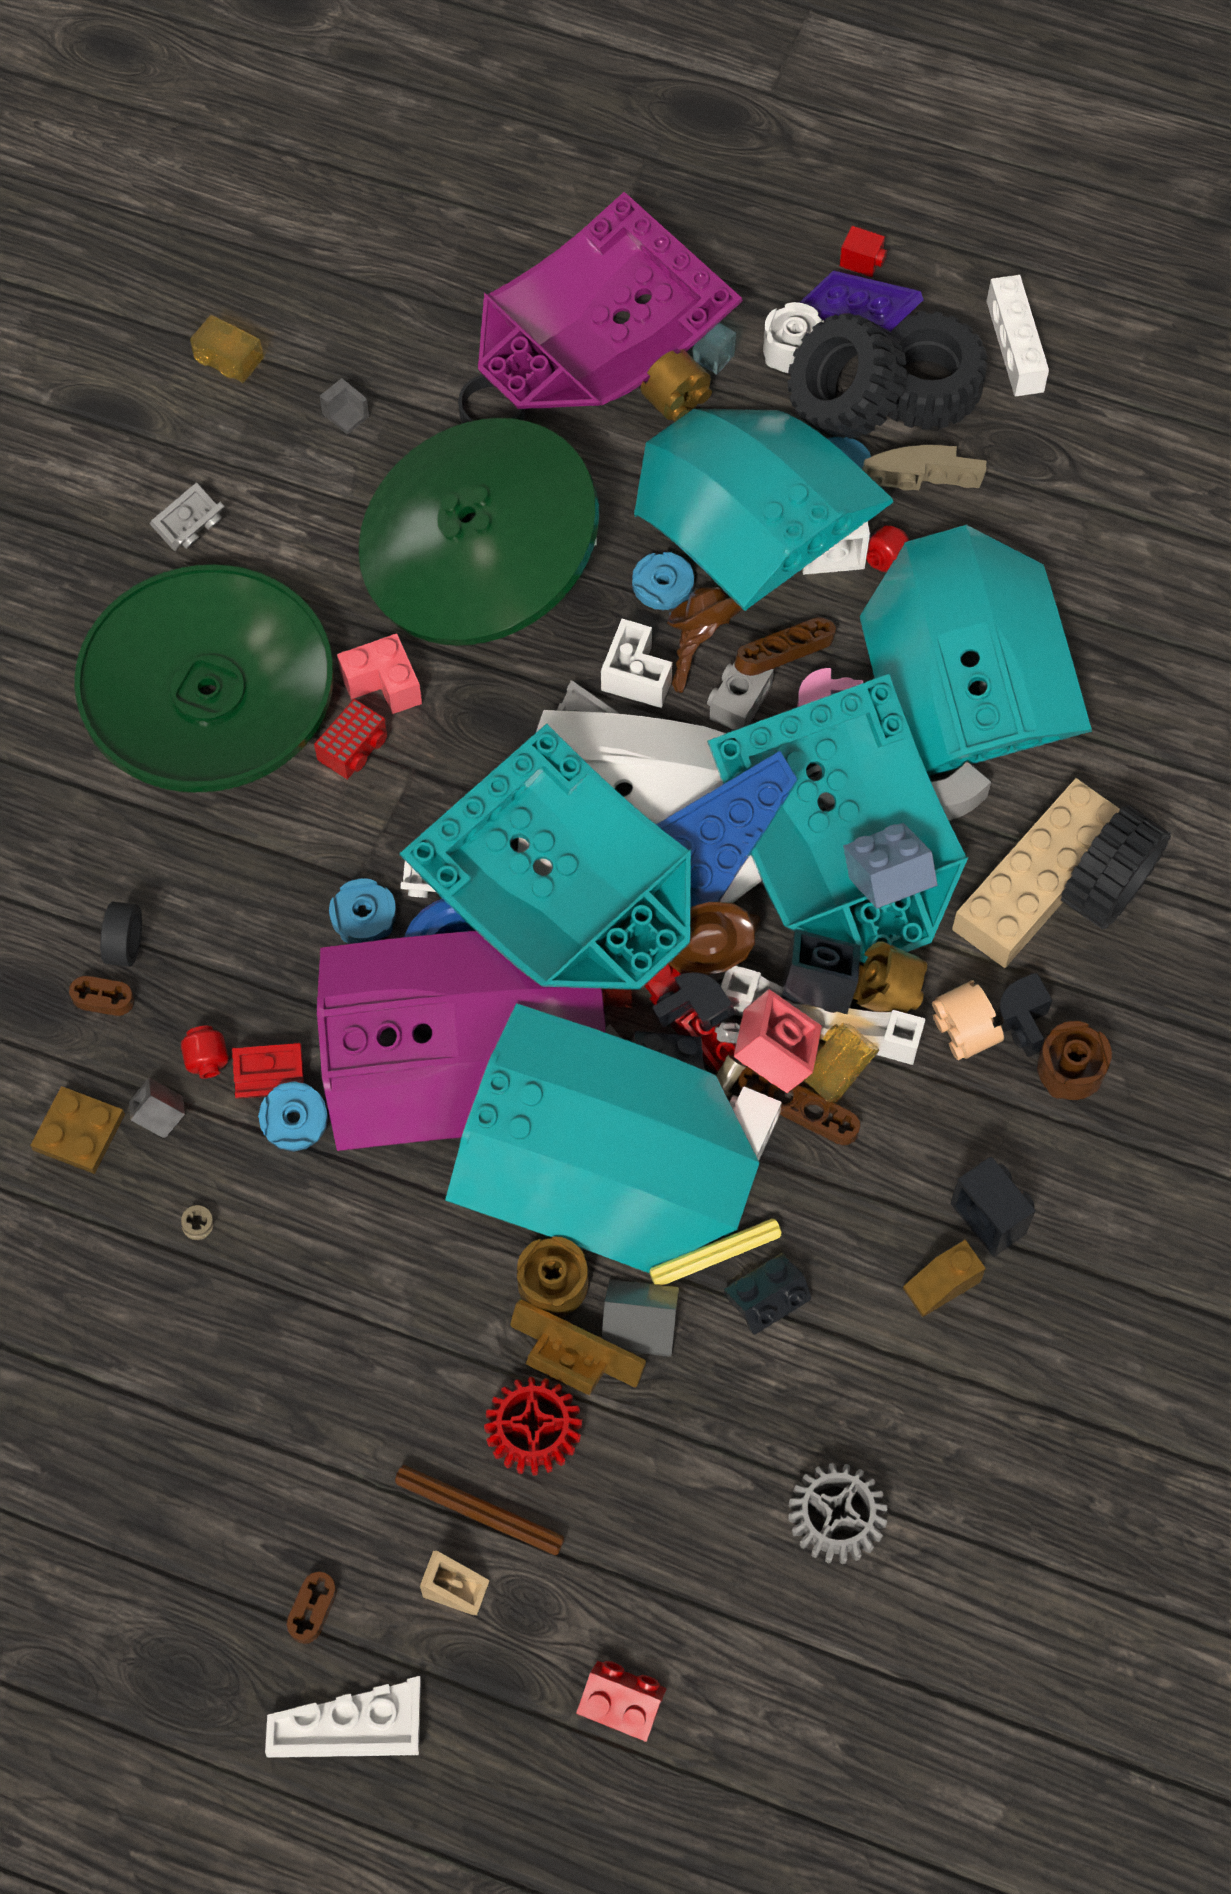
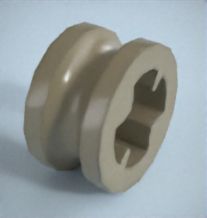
M200 1205L187 1208L181 1217L184 1234L193 1240L206 1238L213 1229V1219L210 1211ZM194 1216H202V1221L206 1222V1225L203 1226L201 1224V1229L194 1230L192 1224L188 1222L190 1219L194 1221Z

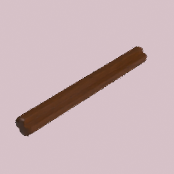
M402 1465L396 1474L395 1483L398 1486L552 1555H558L564 1544L563 1535L411 1467Z

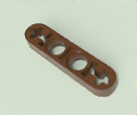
M818 617L745 644L737 651L734 662L735 668L744 675L754 676L832 645L836 626L830 620ZM792 640H798L804 644L795 643ZM767 649H774L779 651L780 653H774Z
M748 1066L738 1077L740 1093L743 1087H747L764 1095L765 1088H768L769 1081ZM754 1076L759 1077V1084H754L753 1087L747 1086V1079H752ZM772 1084L768 1092V1097L774 1099V1094L776 1093V1091L781 1089L778 1088L776 1085ZM799 1085L789 1091L793 1096V1100L788 1104H781V1116L836 1144L849 1145L858 1138L860 1121L854 1113ZM809 1105H817L823 1110V1116L817 1120L809 1119L804 1114V1109ZM829 1113L834 1114L829 1127L824 1126L827 1123ZM844 1122H848L850 1129L846 1130L844 1134L839 1133L838 1125L842 1126Z

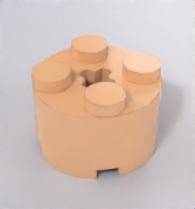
M974 980L936 997L935 1001L932 1002L936 1012L933 1015L934 1021L941 1033L948 1032L952 1040L949 1042V1046L957 1060L967 1059L1004 1040L1001 1025L996 1028L993 1026V1017L996 1016V1013L982 988L978 984L974 986Z

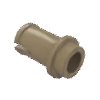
M727 1055L725 1062L716 1074L725 1095L728 1097L731 1096L732 1092L730 1090L739 1075L746 1068L744 1064L732 1055Z

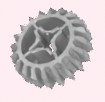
M834 1463L829 1464L828 1474H825L820 1466L816 1467L814 1471L816 1480L811 1475L805 1474L802 1478L805 1487L796 1485L793 1492L798 1498H791L789 1500V1507L796 1511L789 1513L788 1521L799 1523L792 1529L793 1536L805 1534L800 1541L801 1548L804 1549L812 1543L814 1547L811 1556L816 1558L821 1550L827 1552L825 1556V1562L831 1563L834 1554H839L840 1563L845 1564L848 1552L851 1553L856 1561L860 1560L862 1555L859 1547L868 1553L872 1552L874 1546L870 1540L880 1542L883 1535L878 1529L885 1528L887 1525V1520L879 1516L887 1512V1505L877 1503L883 1498V1492L881 1490L871 1492L870 1490L874 1487L875 1480L871 1478L863 1483L861 1480L864 1471L859 1469L855 1476L849 1474L850 1465L848 1464L843 1466L842 1473H837ZM826 1488H844L840 1495L834 1497L827 1496L824 1493L821 1496L817 1494ZM855 1494L865 1506L867 1523L859 1519L860 1514L855 1512L851 1506ZM843 1501H846L843 1508L844 1519L840 1516V1519H835L832 1526H830L833 1510L835 1511L836 1507L840 1508ZM808 1504L815 1507V1512L824 1519L821 1532H818L810 1521ZM839 1530H847L851 1533L857 1531L859 1533L845 1540L831 1539L833 1534Z

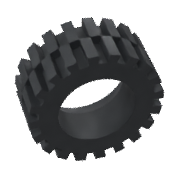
M1130 805L1123 806L1118 813L1116 812L1112 816L1110 822L1105 824L1098 837L1096 836L1092 841L1088 851L1081 857L1080 863L1074 868L1071 873L1072 877L1065 885V889L1061 894V902L1101 929H1107L1116 920L1117 916L1122 914L1128 903L1130 904L1135 894L1145 884V880L1151 875L1155 864L1162 857V852L1168 845L1171 833Z

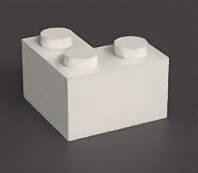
M621 619L601 669V690L662 708L672 682V662L649 655L652 648V627Z

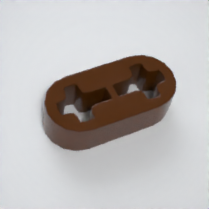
M81 976L76 978L69 987V994L74 1005L82 1010L122 1016L131 1011L134 1006V997L130 987L120 981ZM86 988H90L92 994H87L85 999H81L79 992H84ZM122 993L125 1000L121 999L118 1001V1004H114L112 998H117L118 994Z
M315 1572L306 1577L288 1616V1632L293 1640L298 1643L307 1644L318 1638L336 1598V1585L331 1576L324 1572ZM320 1582H325L324 1586L328 1594H321L316 1604H311L314 1599V1594L310 1590L311 1586H319ZM308 1610L312 1611L310 1623L314 1628L312 1630L306 1629L303 1634H299V1629L295 1622L297 1620L303 1621Z

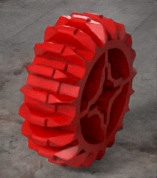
M531 1376L528 1378V1386L522 1387L521 1381L516 1379L514 1381L515 1391L512 1392L508 1387L504 1386L501 1390L505 1399L493 1397L492 1404L496 1409H488L486 1411V1418L491 1420V1422L484 1424V1430L486 1433L492 1434L486 1439L487 1445L489 1447L497 1446L493 1451L496 1459L507 1455L504 1460V1467L510 1468L515 1462H518L517 1473L519 1474L524 1473L526 1466H531L532 1475L536 1476L538 1475V1466L544 1465L546 1472L550 1473L552 1472L551 1461L555 1460L558 1465L563 1466L565 1458L562 1452L572 1456L575 1453V1448L571 1443L580 1442L581 1435L574 1431L582 1428V1420L574 1418L580 1413L579 1406H569L573 1401V1396L570 1393L560 1397L562 1393V1386L560 1384L555 1385L552 1390H549V1379L544 1378L541 1386H536L535 1379ZM538 1401L552 1406L561 1418H554V1415L542 1413L538 1408ZM527 1402L524 1413L511 1417V1420H506L508 1414L515 1407ZM532 1412L535 1414V1421H537L538 1430L535 1431L534 1441L529 1430ZM562 1431L558 1439L551 1446L540 1450V1443L546 1436L555 1435V1432ZM505 1434H512L513 1437H521L526 1440L529 1451L514 1446Z

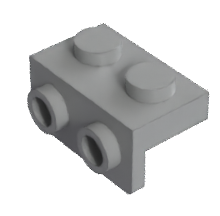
M196 482L152 519L149 524L174 551L182 545L187 549L199 539L200 536L197 532L203 527L210 530L222 519L220 512L224 505L221 501L216 505Z

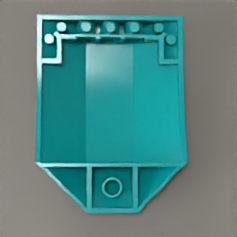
M692 409L646 442L634 515L653 525L678 545L745 611L891 505L893 498L832 442L789 414L779 410Z
M516 1003L489 1059L466 1122L445 1201L551 1238H566L575 1243L579 1248L649 1274L650 1269L656 1265L692 1252L724 1235L726 1236L736 1231L760 1163L716 1075L622 1038Z

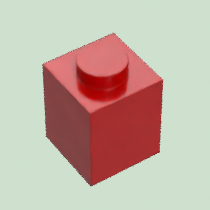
M852 226L841 247L839 267L873 277L877 266L882 267L887 256V250L884 249L885 236Z

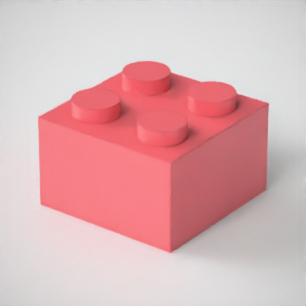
M769 989L744 1009L734 1057L767 1079L771 1084L788 1093L813 1073L822 1025Z

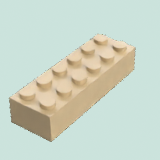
M1075 778L956 912L952 930L999 965L1006 968L1063 903L1061 902V894L1065 889L1067 881L1072 877L1071 873L1074 868L1080 863L1081 857L1088 851L1092 841L1096 836L1098 837L1105 824L1109 823L1112 816L1116 812L1118 813L1120 809Z

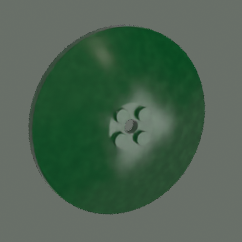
M511 418L481 419L466 422L437 433L412 449L390 470L378 486L365 512L359 538V562L362 577L370 596L379 609L396 626L412 636L428 642L455 646L474 645L504 638L522 630L547 614L565 597L579 579L589 561L596 541L599 524V503L593 479L581 457L568 442L553 431L535 423ZM476 513L472 521L468 523L462 522L467 514Z
M195 565L163 572L142 581L121 594L101 613L82 643L76 663L74 688L79 713L88 735L100 752L117 768L144 783L163 789L194 793L214 792L232 789L261 779L286 764L305 747L321 725L328 710L334 682V667L330 644L320 620L310 606L289 587L269 576L246 568L228 565ZM213 685L216 687L212 694L204 695L200 693L201 688L204 686Z

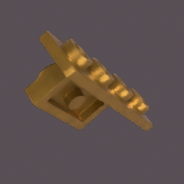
M519 1299L516 1303L510 1323L511 1327L538 1340L528 1355L526 1365L589 1396L604 1373L632 1387H637L646 1364L644 1359L522 1299Z

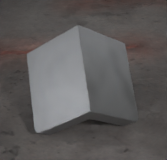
M342 378L320 395L322 414L346 434H349L369 418L367 399Z
M151 1078L145 1081L129 1101L130 1120L163 1138L168 1136L185 1115L182 1095Z

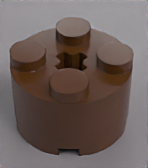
M1068 1021L1057 1025L1045 1039L1037 1062L1039 1078L1049 1094L1056 1099L1080 1100L1097 1092L1104 1081L1112 1059L1110 1043L1102 1032H1097L1090 1028L1087 1023Z

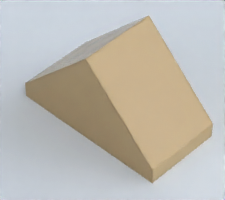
M433 1551L420 1588L423 1598L471 1615H477L490 1580L446 1555Z

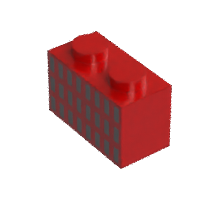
M353 699L314 743L317 760L348 780L354 772H359L364 767L370 753L374 749H379L384 744L387 738L385 718L356 699Z

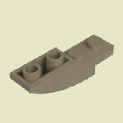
M919 445L892 449L864 460L862 470L879 486L895 487L902 490L919 491L922 481L933 484L957 485L963 488H980L986 473L987 461L956 457L957 446Z

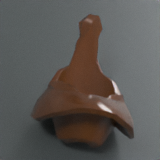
M704 587L697 589L690 594L688 601L680 603L669 613L667 624L681 630L680 648L676 651L678 655L676 662L677 670L672 681L673 688L678 693L684 692L692 656L699 644L709 639L720 625L729 624L731 618L743 610L722 588Z
M706 902L690 907V944L668 964L679 973L711 975L726 972L747 958L755 945V932H758L761 928V919L757 915H749L747 911L733 903Z

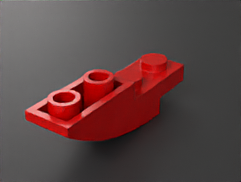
M669 964L645 985L652 995L649 999L654 1005L657 1004V1000L662 995L671 991L674 993L679 991L675 977L681 975V973ZM693 1010L670 1023L678 1035L701 1037L703 1061L716 1074L725 1062L727 1055L734 1056L736 1043L720 1042L717 1040V1033L714 1032L715 1027L706 1032Z

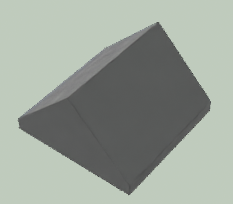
M609 1279L604 1305L602 1339L628 1352L671 1357L679 1287Z

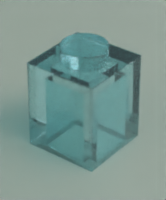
M718 323L694 345L693 359L708 370L718 374L735 355L736 332Z

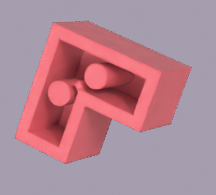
M397 633L337 654L340 675L351 700L381 689L392 714L422 704L420 684Z

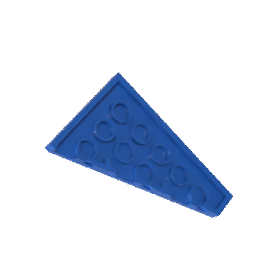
M781 751L656 824L686 849H691L690 907L706 902H720L797 784L798 780Z

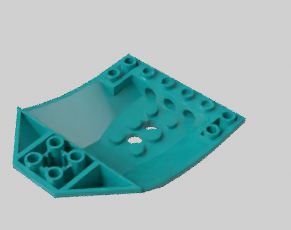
M968 525L905 542L897 558L893 561L861 613L860 621L874 677L876 679L890 674L911 735L928 776L960 768L966 762L975 764L1092 732L1044 564ZM967 651H974L978 653L980 660L974 667H965L961 663L962 655ZM975 681H983L987 684V690L984 694L976 696L969 692L970 685Z
M890 674L707 741L722 784L727 783L781 751L798 780L750 854L765 889L786 928L793 931L798 929L860 945L859 962L863 964L868 958L864 953L877 942H885L906 952L932 943L968 857H966L948 821L923 765ZM812 762L817 763L822 769V775L818 781L809 779L806 774V768ZM822 793L831 794L835 800L834 808L829 812L822 811L818 806L817 800ZM904 823L932 851L937 886L876 909L849 879L843 845L854 842L859 837L870 836L883 831L890 825Z
M545 724L400 852V856L473 929L514 966L542 987L641 989L690 944L691 849H686L635 808L592 769L548 724ZM515 838H523L529 843V848L524 852H515L510 847V843ZM539 859H546L551 862L553 869L548 875L541 876L535 873L533 864Z

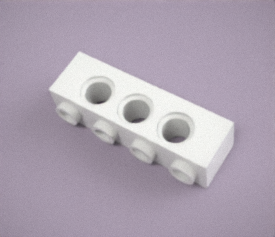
M1021 276L993 278L990 281L987 305L1014 396L1042 393L1045 390L1049 368Z

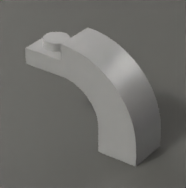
M968 762L950 777L941 781L931 782L948 820L966 815L979 806L988 797L991 781Z

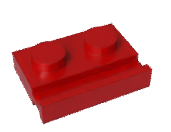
M301 1043L232 1048L236 1099L266 1097L280 1084L289 1082L304 1083Z

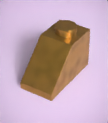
M964 1240L937 1256L905 1284L903 1290L921 1316L924 1317L980 1283L986 1268L968 1242Z

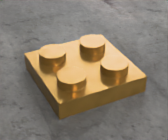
M61 1086L30 1146L33 1151L95 1174L125 1113L123 1109Z

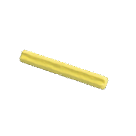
M770 1219L656 1265L650 1269L651 1279L655 1285H665L780 1238V1226L775 1219Z

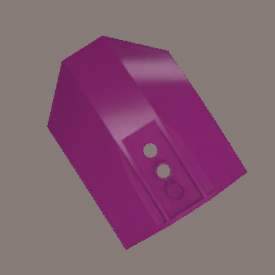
M623 192L579 233L536 266L489 294L484 292L478 370L517 409L604 405L630 393L639 387L642 381L644 383L648 381L650 376L647 372L660 357L670 351L678 354L681 353L680 349L689 350L743 300L742 297L639 204ZM649 294L652 296L651 300L645 304L637 303L641 295ZM627 311L630 314L627 322L623 324L614 322V317L618 312Z
M477 931L394 938L320 948L317 1021L321 1071L337 1151L462 1138L487 1064L516 1003L607 1033L602 988L542 987L514 966ZM420 1024H428L432 1029L431 1039L422 1044L416 1042L414 1039L415 1028ZM393 1028L397 1034L396 1041L393 1045L384 1047L380 1042V1035L383 1030Z

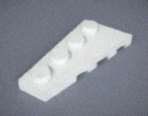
M420 1676L409 1678L407 1682L393 1686L386 1684L374 1687V1691L351 1696V1694L336 1697L335 1701L319 1705L312 1703L267 1715L266 1756L419 1755Z

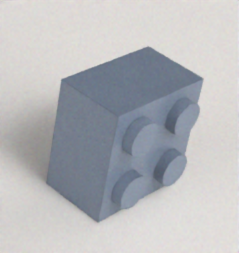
M904 823L890 825L883 831L870 836L859 837L854 842L843 845L849 879L876 909L937 886L932 851Z

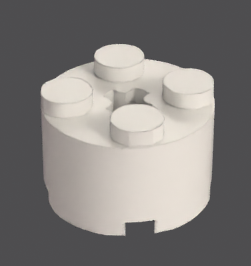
M792 302L785 304V308L779 310L775 308L769 313L765 322L763 344L765 361L769 367L788 373L789 365L793 364L795 358L793 353L803 343L801 339L806 333L810 334L813 331L812 327L817 323H824V320L820 319L818 312L813 307L803 303Z

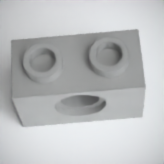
M729 663L722 675L723 682L720 688L715 687L708 698L707 705L710 706L709 719L734 731L750 725L772 687L774 669L758 675L748 676L737 671L735 665ZM740 691V692H743L744 694H742V695H737V694H734L733 692Z

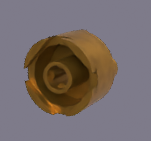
M680 349L681 353L676 354L674 351H670L660 357L647 372L650 376L647 384L643 381L641 384V393L666 419L673 420L674 422L691 411L698 403L703 404L712 394V390L709 388L710 375L684 349Z
M877 942L870 946L864 953L868 957L863 966L859 965L858 984L853 996L854 999L858 1000L857 1004L874 1012H892V1010L907 1013L910 1009L916 1010L923 1001L921 989L924 975L927 971V962L885 942Z
M563 1237L538 1239L530 1243L521 1253L517 1263V1281L520 1297L522 1300L559 1318H564L567 1314L576 1310L585 1299L588 1291V1266L582 1250L575 1243ZM556 1274L559 1275L558 1279L553 1278L552 1280H549L546 1277L549 1276L552 1278Z

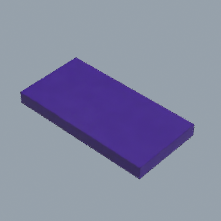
M832 271L799 303L813 307L818 312L820 319L824 321L833 315L839 316L843 313H851L862 316L891 332L923 301L921 291Z

